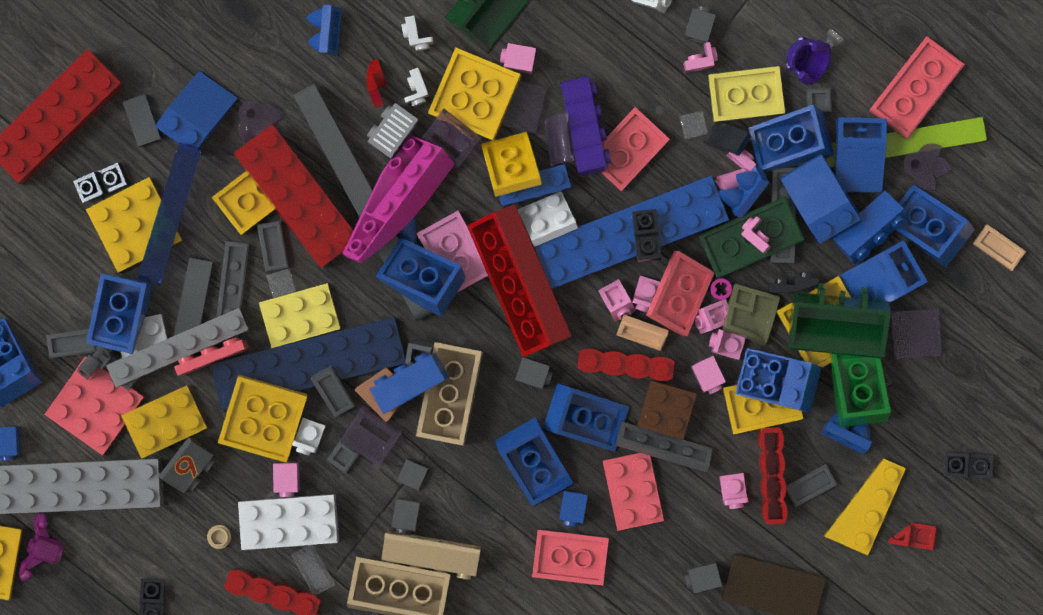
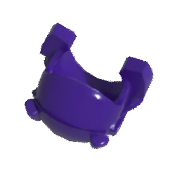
M801 36L788 49L786 67L788 70L794 71V74L799 75L798 80L807 86L813 85L829 69L831 64V46L822 40L815 41Z

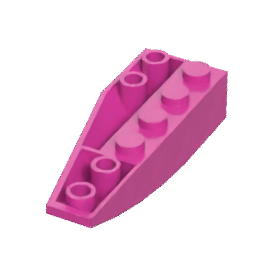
M412 135L407 137L382 171L342 253L344 256L358 263L364 262L395 237L414 218L455 165L443 148Z

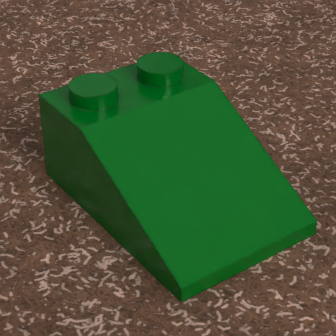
M830 353L839 427L887 422L891 410L881 359Z

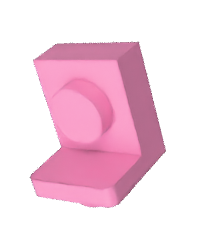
M710 42L705 43L706 57L702 58V54L689 56L688 61L683 63L685 73L713 68L715 65L714 61H718L716 48L711 47Z
M743 150L740 156L730 152L726 155L746 171H751L756 165L753 162L755 158L746 150Z
M758 216L754 219L749 218L742 227L744 231L741 235L766 254L771 248L767 243L770 239L760 230L757 233L754 232L763 220Z
M643 276L639 277L632 303L636 304L635 309L648 312L660 284L659 281Z
M619 279L598 290L615 322L622 320L623 315L630 316L635 312L632 301Z
M726 299L698 310L694 324L699 329L700 334L724 325L728 308Z
M718 329L717 333H712L709 346L712 347L711 352L739 360L745 338Z
M744 473L719 476L723 504L729 505L730 509L744 507L743 503L749 502L746 494Z

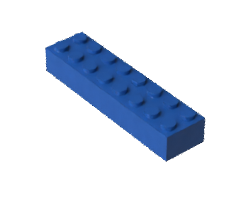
M712 176L578 227V229L535 246L536 255L539 258L550 288L554 289L636 257L633 211L656 209L660 247L727 222L729 219Z

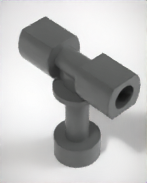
M97 346V351L92 356L88 355L78 367L77 372L89 380L97 369L101 371L105 368L107 369L106 365L113 363V355L110 354L113 351L112 349ZM138 379L124 384L122 387L129 391Z

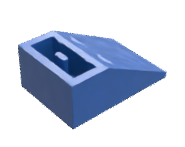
M839 117L835 120L834 174L846 192L882 193L887 118Z
M904 240L839 275L851 298L859 299L861 287H867L868 300L888 301L889 303L927 282Z
M5 318L0 320V406L3 407L42 383L32 361Z
M747 348L735 394L810 413L822 367Z

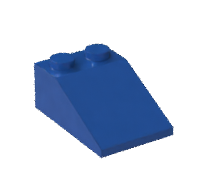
M199 71L167 108L155 127L198 156L238 98Z
M814 104L749 127L757 166L763 172L802 165L819 154H822L824 158L834 155L824 112Z
M822 154L817 155L780 178L819 244L861 220L857 207Z
M914 184L899 202L904 208L908 219L900 229L895 231L945 268L975 231L967 219Z
M401 237L376 275L379 280L420 307L441 317L466 279L461 265Z
M101 273L86 344L133 354L149 307L154 283L112 273Z
M557 383L543 429L615 452L621 422H625L629 406Z
M536 417L495 440L500 455L532 506L574 484Z

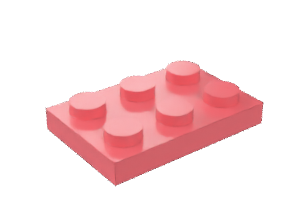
M635 107L608 135L607 140L603 141L605 150L609 149L612 163L608 164V171L600 173L618 190L622 191L670 139Z
M673 251L646 316L681 336H688L715 272L680 251Z
M236 337L223 342L224 347L218 349L217 346L202 350V356L196 358L195 355H190L178 360L179 365L174 366L178 376L186 375L212 363L249 350L246 340H240Z
M636 453L603 460L617 531L664 521L651 457L646 454Z
M538 529L532 577L603 586L609 538Z

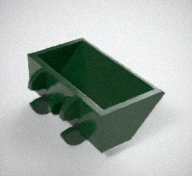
M458 0L444 18L484 52L488 53L530 0Z
M818 283L817 294L793 292L788 349L884 359L891 315L888 301L868 300L867 287H861L859 299L845 297V291H840L839 297L825 295L824 283Z

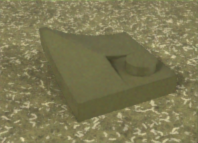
M734 284L723 330L765 346L774 322L780 297Z

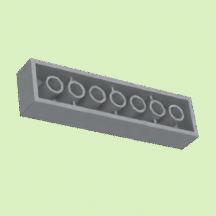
M162 458L0 465V514L164 506L163 480L158 477L162 472Z

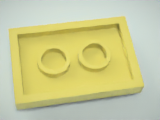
M779 66L708 75L714 122L785 114Z
M328 283L259 302L271 348L341 329Z

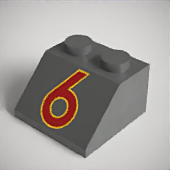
M194 437L188 438L158 477L183 493H186L188 490L193 491L201 481L198 479L203 471L207 473L215 464L213 458L216 454Z

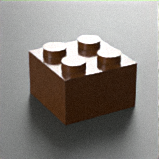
M649 380L636 426L684 440L697 394Z

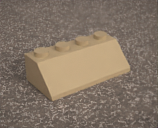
M435 342L433 353L436 352L449 378L425 391L416 436L463 446L466 442L483 352Z
M387 530L384 537L382 560L401 565V563L407 564L413 568H430L440 573L447 574L448 572L457 573L456 577L470 580L471 576H476L481 546L413 534H401L396 531Z
M356 557L347 607L384 615H443L451 574Z

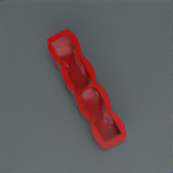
M583 349L578 354L577 368L589 373L599 371L608 375H622L625 373L633 378L650 377L658 381H668L673 379L675 362L666 357L650 359L641 354L626 356L615 351L602 353L595 349Z
M779 427L761 428L757 436L758 446L761 450L758 461L762 474L760 480V492L763 497L761 516L767 525L785 524L787 506L783 499L786 495V483L782 476L785 470V459L781 452L784 445V436Z
M241 568L229 571L224 586L228 592L234 595H247L255 602L270 603L275 608L283 611L293 610L297 615H317L322 602V598L314 592L299 591L296 587L286 583L277 584L269 577L254 576L251 572Z

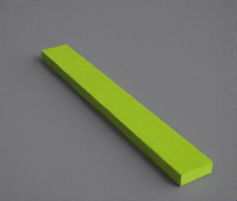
M983 117L916 128L907 140L897 132L887 133L885 158L987 141ZM831 143L834 155L825 158L831 168L835 167V143Z

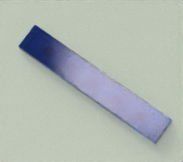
M181 142L178 143L137 279L157 285L161 284L202 152L200 148Z

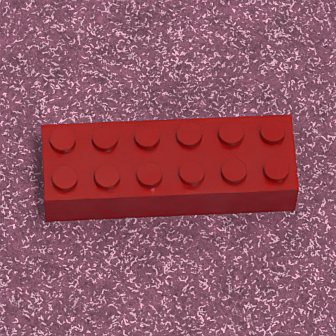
M87 49L0 134V165L19 184L24 185L125 85Z
M273 124L234 152L235 158L320 269L344 251L353 233V229Z
M515 204L495 211L467 225L522 356L525 357L571 337L568 326Z

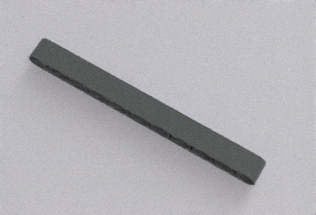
M312 84L293 94L360 217L373 190L315 84ZM397 235L378 250L384 262L399 240ZM403 296L416 321L432 314V312Z

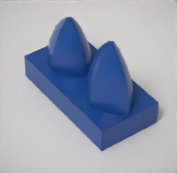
M323 5V8L313 11L306 17L312 25L321 28V32L308 40V43L316 51L330 56H338L342 18L341 8L333 5Z
M756 166L751 171L736 174L737 182L740 185L738 189L719 191L721 200L731 207L734 215L743 218L769 184L763 170Z
M836 412L829 422L824 425L820 434L861 454L866 453L872 443L869 441V425H856L851 431H848L849 426L839 427Z

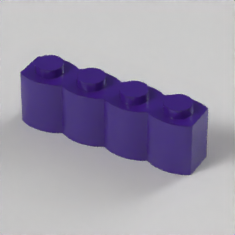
M589 76L561 82L578 173L580 176L608 171V164L612 163L609 149L605 150L603 141L607 140L605 127H600L599 118H603L600 104L595 102V96L598 95L596 82H591Z

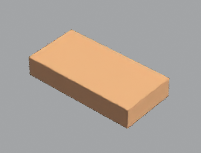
M988 224L984 226L972 243L1010 271H1013L1026 252Z
M623 315L616 335L661 351L669 330Z

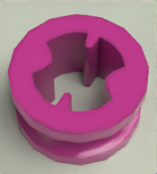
M717 279L710 286V293L717 300L728 298L732 292V286L726 279ZM717 283L720 285L724 283L726 285L725 291L727 293L724 296L722 293L720 296L715 293L717 291L715 287Z

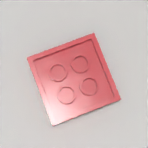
M77 367L44 415L101 455H105L125 426L121 415L138 408L145 397L133 388L129 391L122 386L116 388L109 371L106 369L103 371L97 369L88 380L77 372Z

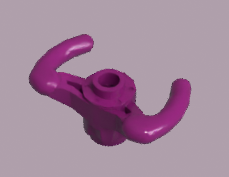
M38 512L33 520L35 539H30L27 552L30 554L21 562L19 567V577L22 581H28L33 576L29 569L43 561L52 564L53 562H59L63 553V544L59 543V540L51 539L47 533L48 518L44 512Z

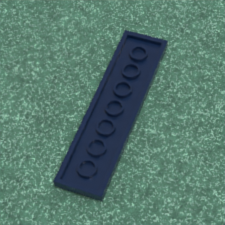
M393 317L210 365L221 409L225 410L229 407L238 374L299 391L315 387L311 376L331 365L340 380L382 370L386 367L405 364L406 359L396 319Z

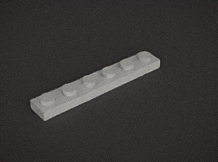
M238 308L106 366L117 388L249 330Z

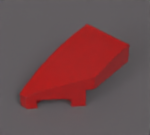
M375 59L369 64L366 81L374 108L383 106L378 88L387 84L379 61Z
M912 523L890 538L888 543L934 550L937 526Z

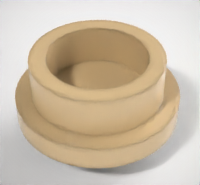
M223 525L212 527L207 534L208 543L216 549L225 548L231 541L230 530Z

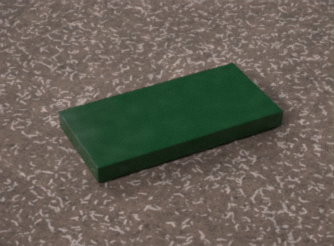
M786 196L745 214L743 218L738 217L698 235L717 279L805 241ZM758 216L763 220L754 232L757 233L760 230L770 239L767 243L771 248L766 254L741 235L744 231L742 227L749 218L754 219Z

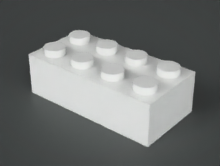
M336 494L238 502L241 550L339 542Z

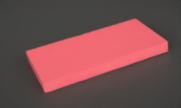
M926 36L873 104L869 112L877 118H887V125L907 140L965 64Z

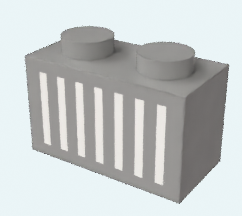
M396 103L392 107L390 105L387 106L381 115L384 119L380 125L377 126L375 124L367 134L369 137L367 142L390 159L393 158L419 123L416 117Z

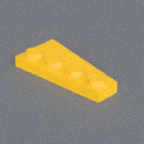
M882 459L864 482V485L850 500L844 511L837 517L834 524L824 534V537L868 555L906 468Z

